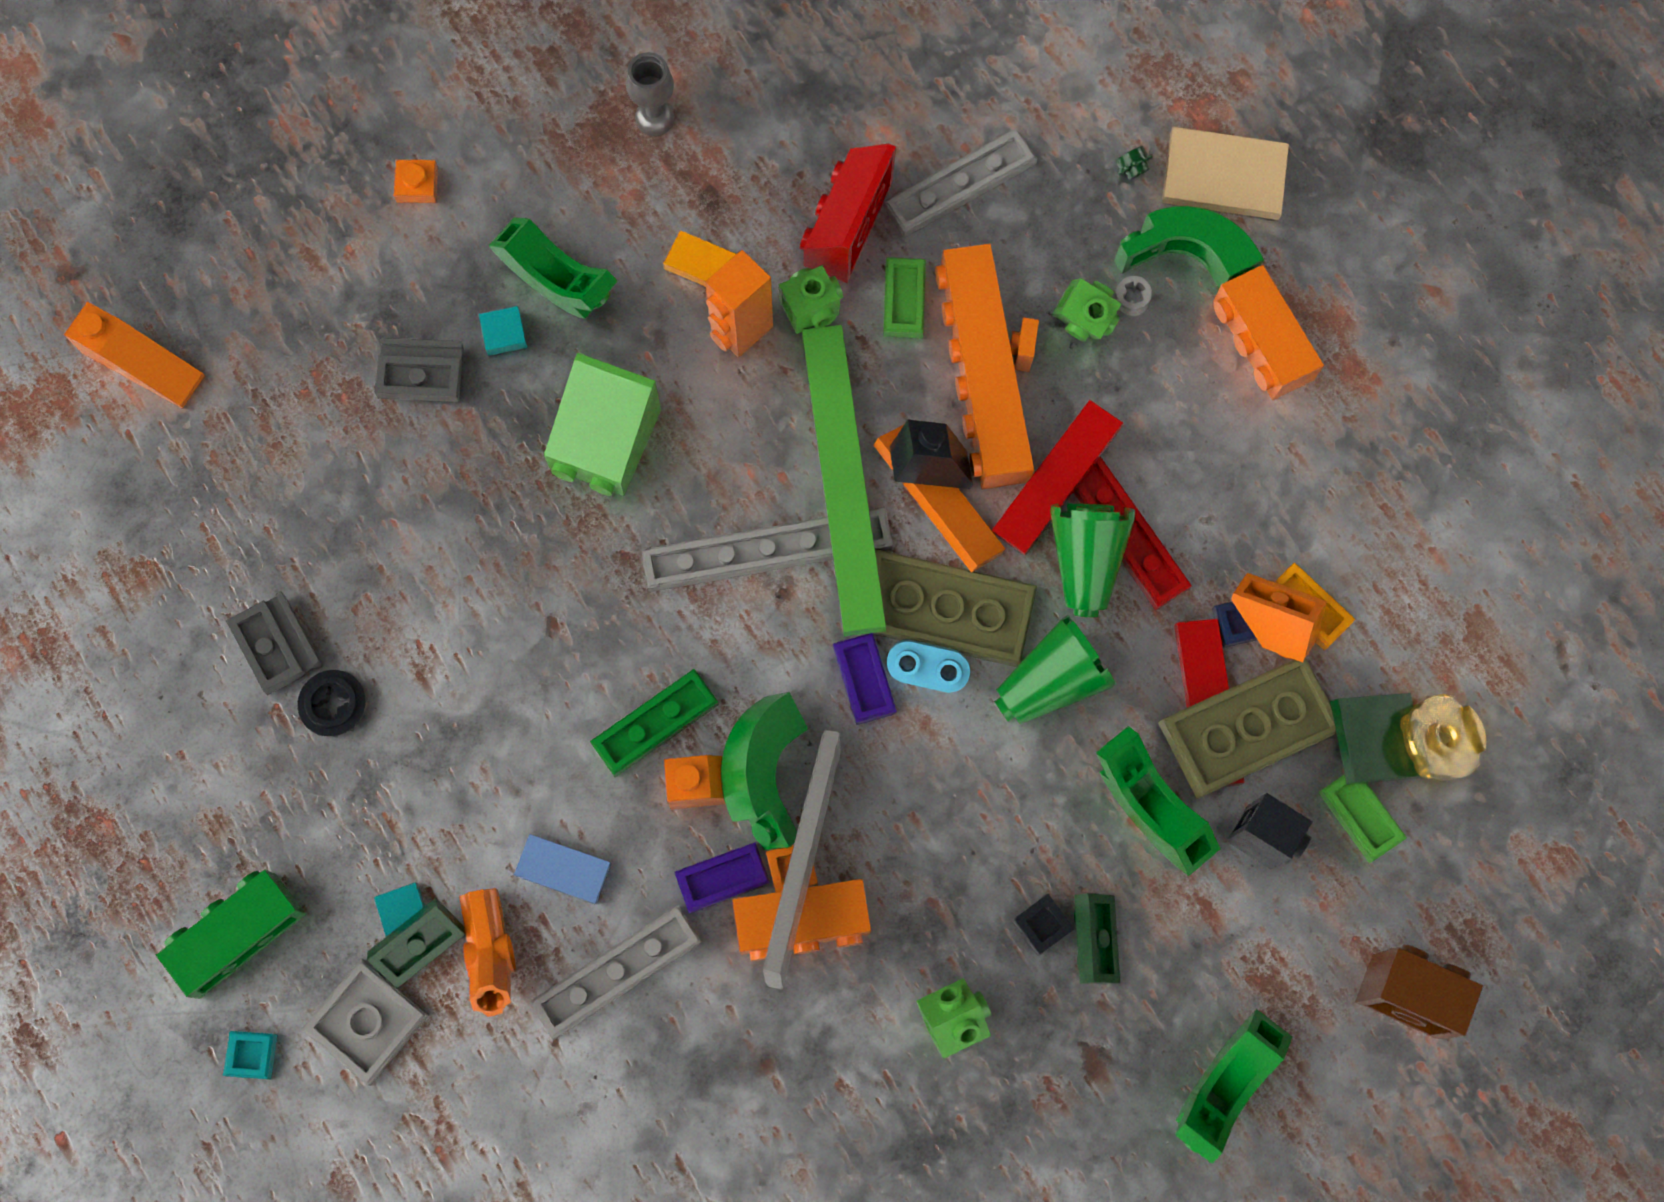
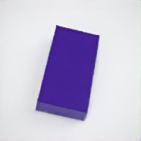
M873 633L833 643L834 654L855 724L860 725L895 715L897 710Z
M756 842L674 872L689 914L770 884Z

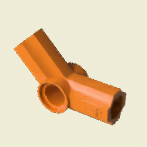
M498 889L471 891L459 896L467 940L463 945V951L469 976V999L473 1011H479L490 1017L502 1014L506 1005L511 1003L510 973L516 972L515 955L511 938L505 932Z

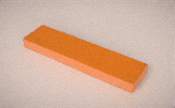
M904 425L878 437L873 444L892 470L890 445ZM902 482L971 573L998 558L1006 550L959 488Z

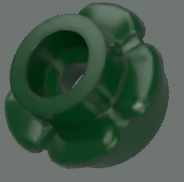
M1144 146L1125 153L1115 160L1120 170L1118 175L1123 176L1126 174L1129 180L1140 176L1150 169L1147 162L1152 160L1153 155H1148Z

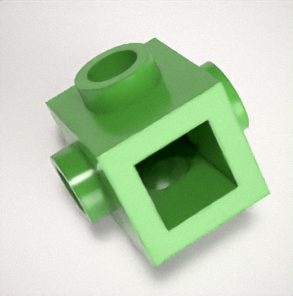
M823 265L812 270L811 268L801 269L794 273L790 280L778 285L779 302L796 334L801 333L802 329H810L812 327L816 329L823 328L831 324L836 319V316L840 315V299L843 298L841 286L835 276L828 277Z
M1080 278L1070 282L1051 315L1067 324L1065 331L1080 341L1086 342L1087 338L1091 340L1101 339L1103 335L1107 337L1111 334L1120 319V316L1116 313L1122 303L1112 298L1115 292L1098 281H1093L1091 285Z
M964 978L916 1001L927 1031L943 1059L991 1036L985 1020L986 1017L991 1016L988 1004L980 991L972 993Z

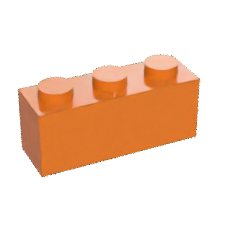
M743 250L738 252L705 281L706 304L709 310L708 320L711 326L710 336L723 351L730 349L738 358L773 328L771 277Z
M1264 265L1221 284L1213 300L1215 313L1223 324L1227 323L1234 335V344L1237 351L1242 357H1247L1254 369L1256 383L1263 391L1268 392L1272 401L1314 381L1324 367V364Z
M863 879L808 887L793 946L795 955L819 951V943L836 940L837 948L863 944L862 936L870 935L871 933ZM782 891L732 899L740 954H750V961H761L766 958Z

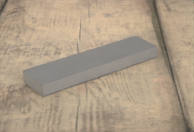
M1017 128L885 200L883 208L903 238L1035 166L1037 157Z
M677 905L538 995L529 1003L551 1039L554 1040L700 945L702 941L680 906Z

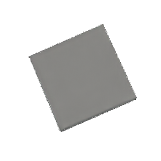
M360 959L303 1026L302 1030L367 1086H371L424 1023L429 1014L402 991L393 986L365 960Z

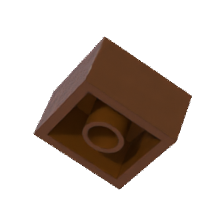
M1403 945L1402 949L1399 947L1390 948L1387 951L1372 955L1355 1003L1435 1039L1466 1036L1484 986L1470 980L1471 973L1448 963L1441 967L1428 961V953L1410 945Z

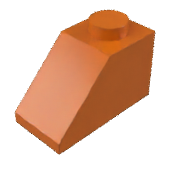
M1250 573L1245 575L1233 592L1231 599L1263 648L1278 653L1284 658L1304 662L1317 640L1327 601Z
M700 755L664 759L667 802L671 810L725 804L721 783L722 756Z

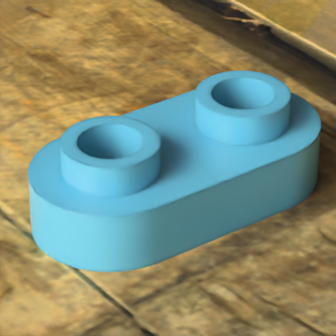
M906 639L894 644L887 656L889 673L894 679L902 683L951 693L962 689L970 677V665L967 658L955 649ZM903 656H912L916 661V665L909 670L902 668L900 659ZM945 665H953L957 669V674L954 678L947 679L942 676L941 669Z

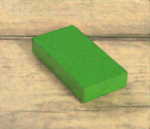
M886 257L883 337L923 338L926 259Z
M1344 774L1318 792L1369 863L1375 861L1407 838L1368 783L1347 785Z

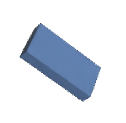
M529 834L514 876L597 905L612 864L600 858Z

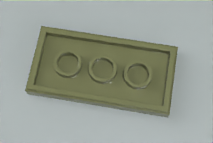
M875 549L886 631L873 633V635L899 641L911 639L958 650L965 656L1017 667L1021 663L1037 590L1036 585L979 572L971 573L970 570Z
M1307 659L1303 663L1292 660L1158 722L1196 799L1336 735L1331 704Z

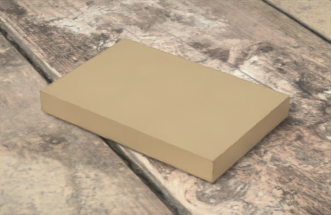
M1172 127L1162 203L1279 220L1282 214L1289 143Z

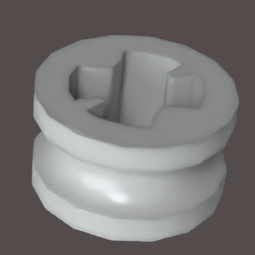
M1129 276L1124 278L1118 284L1115 294V300L1122 303L1119 310L1127 315L1142 314L1148 309L1152 288L1149 282L1142 277ZM1133 288V293H1135L1136 289L1141 292L1139 303H1134V299L1131 300V303L1125 300L1127 289Z

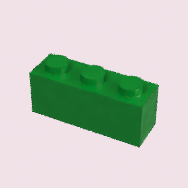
M265 869L262 872L254 871L239 881L236 885L238 890L225 901L223 899L214 901L201 912V920L189 929L183 927L177 930L164 941L166 947L157 953L156 957L186 997L201 999L307 915L276 874Z

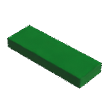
M693 669L593 738L590 743L613 776L617 777L719 705V702L697 671Z

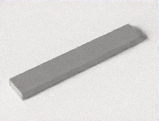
M885 507L869 509L874 548L882 551L892 550L893 544ZM827 517L641 549L649 592L833 560Z
M830 730L822 732L763 966L765 982L768 987L783 989L841 754L840 732Z

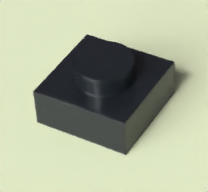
M1049 894L1012 920L1037 956L1074 930V927Z

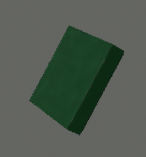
M1411 693L1338 698L1330 702L1347 785L1418 779L1428 776Z

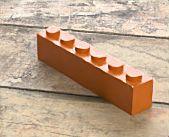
M991 243L943 250L941 265L935 266V277L938 290H945L947 302H942V315L945 327H952L954 339H949V354L952 364L958 363L960 376L955 379L958 400H965L967 414L962 416L965 438H972L975 451L969 455L972 476L980 478L982 490L1027 483L1033 475L1034 466Z

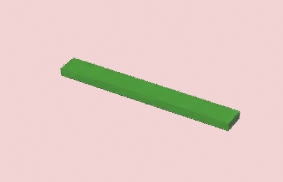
M842 325L827 326L819 329H802L844 637L885 632L886 623Z

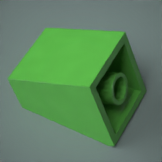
M577 353L544 453L551 473L565 481L573 482L577 478L590 483L589 487L603 495L611 496L614 492L625 496L661 412L655 380Z

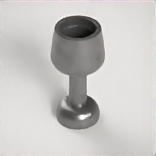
M650 52L641 53L635 56L628 65L626 90L630 99L639 105L636 110L635 119L640 131L649 136H661L667 133L674 124V112L667 102L674 90V80L666 61L661 56Z

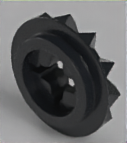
M327 670L314 675L304 684L299 693L297 709L301 721L310 731L319 736L338 738L341 734L354 731L356 724L361 718L365 717L364 710L368 699L361 683L354 676L340 670ZM331 688L339 700L347 702L337 707L335 720L329 710L318 707L329 702L330 695L332 694Z

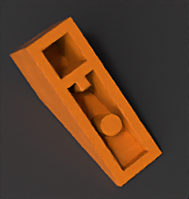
M88 301L64 334L82 354L182 409L205 377L201 371L135 328Z

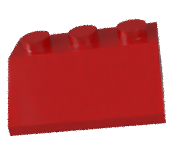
M881 144L850 148L845 161L839 160L836 163L830 180L834 185L829 195L822 194L815 211V216L818 217L814 228H806L800 242L799 249L804 251V267L814 269L823 265L828 276H835L837 280L848 283L893 184L896 146Z

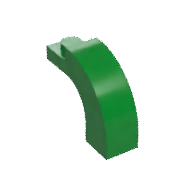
M1190 206L1168 207L1148 213L1141 231L1132 232L1121 240L1114 259L1115 264L1121 274L1160 255L1171 253L1183 254L1200 262L1208 270L1218 288H1220L1221 284L1261 266L1264 261L1263 256L1252 239L1237 224L1213 211Z
M514 217L489 244V248L530 287L559 308L579 318L586 319L594 309L605 304L611 295L610 290L618 282L608 269L588 267L569 257L528 218Z
M790 692L766 696L747 709L733 726L722 756L721 783L728 813L733 822L749 820L753 836L762 845L764 850L788 848L795 843L797 830L780 799L776 786V767L782 751L791 741L808 730Z
M1128 726L1096 752L1103 767V770L1099 773L1119 805L1147 839L1187 876H1190L1221 850L1209 822L1189 808L1160 776L1139 733Z
M1256 1009L1220 1050L1193 1088L1175 1120L1179 1123L1175 1135L1191 1151L1200 1154L1213 1164L1223 1153L1231 1130L1246 1103L1263 1081L1285 1059L1293 1036Z

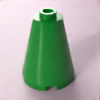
M1067 503V511L1061 512L1059 504L1051 505L1050 514L1065 606L1074 609L1073 615L1098 617L1099 610H1106L1108 608L1135 520V510L1125 507L1124 515H1120V512H1114V506Z
M1067 615L1054 626L996 689L1001 697L994 702L1008 722L1016 718L1019 724H1023L1110 690L1117 684L1109 670L1104 669L1101 665L1102 662L1099 659V655L1077 624L1071 620L1070 616Z

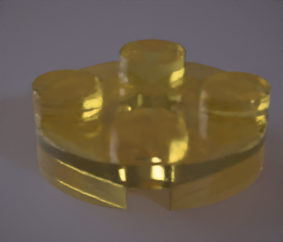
M1439 694L1416 703L1409 713L1403 715L1400 721L1406 750L1414 763L1417 773L1426 779L1435 778L1440 781H1452L1468 776L1477 770L1480 763H1476L1479 760L1480 753L1486 749V734L1479 716L1469 705L1462 707L1458 702L1453 701L1456 697L1451 695ZM1439 730L1442 733H1448L1451 741H1448L1446 746L1440 740Z

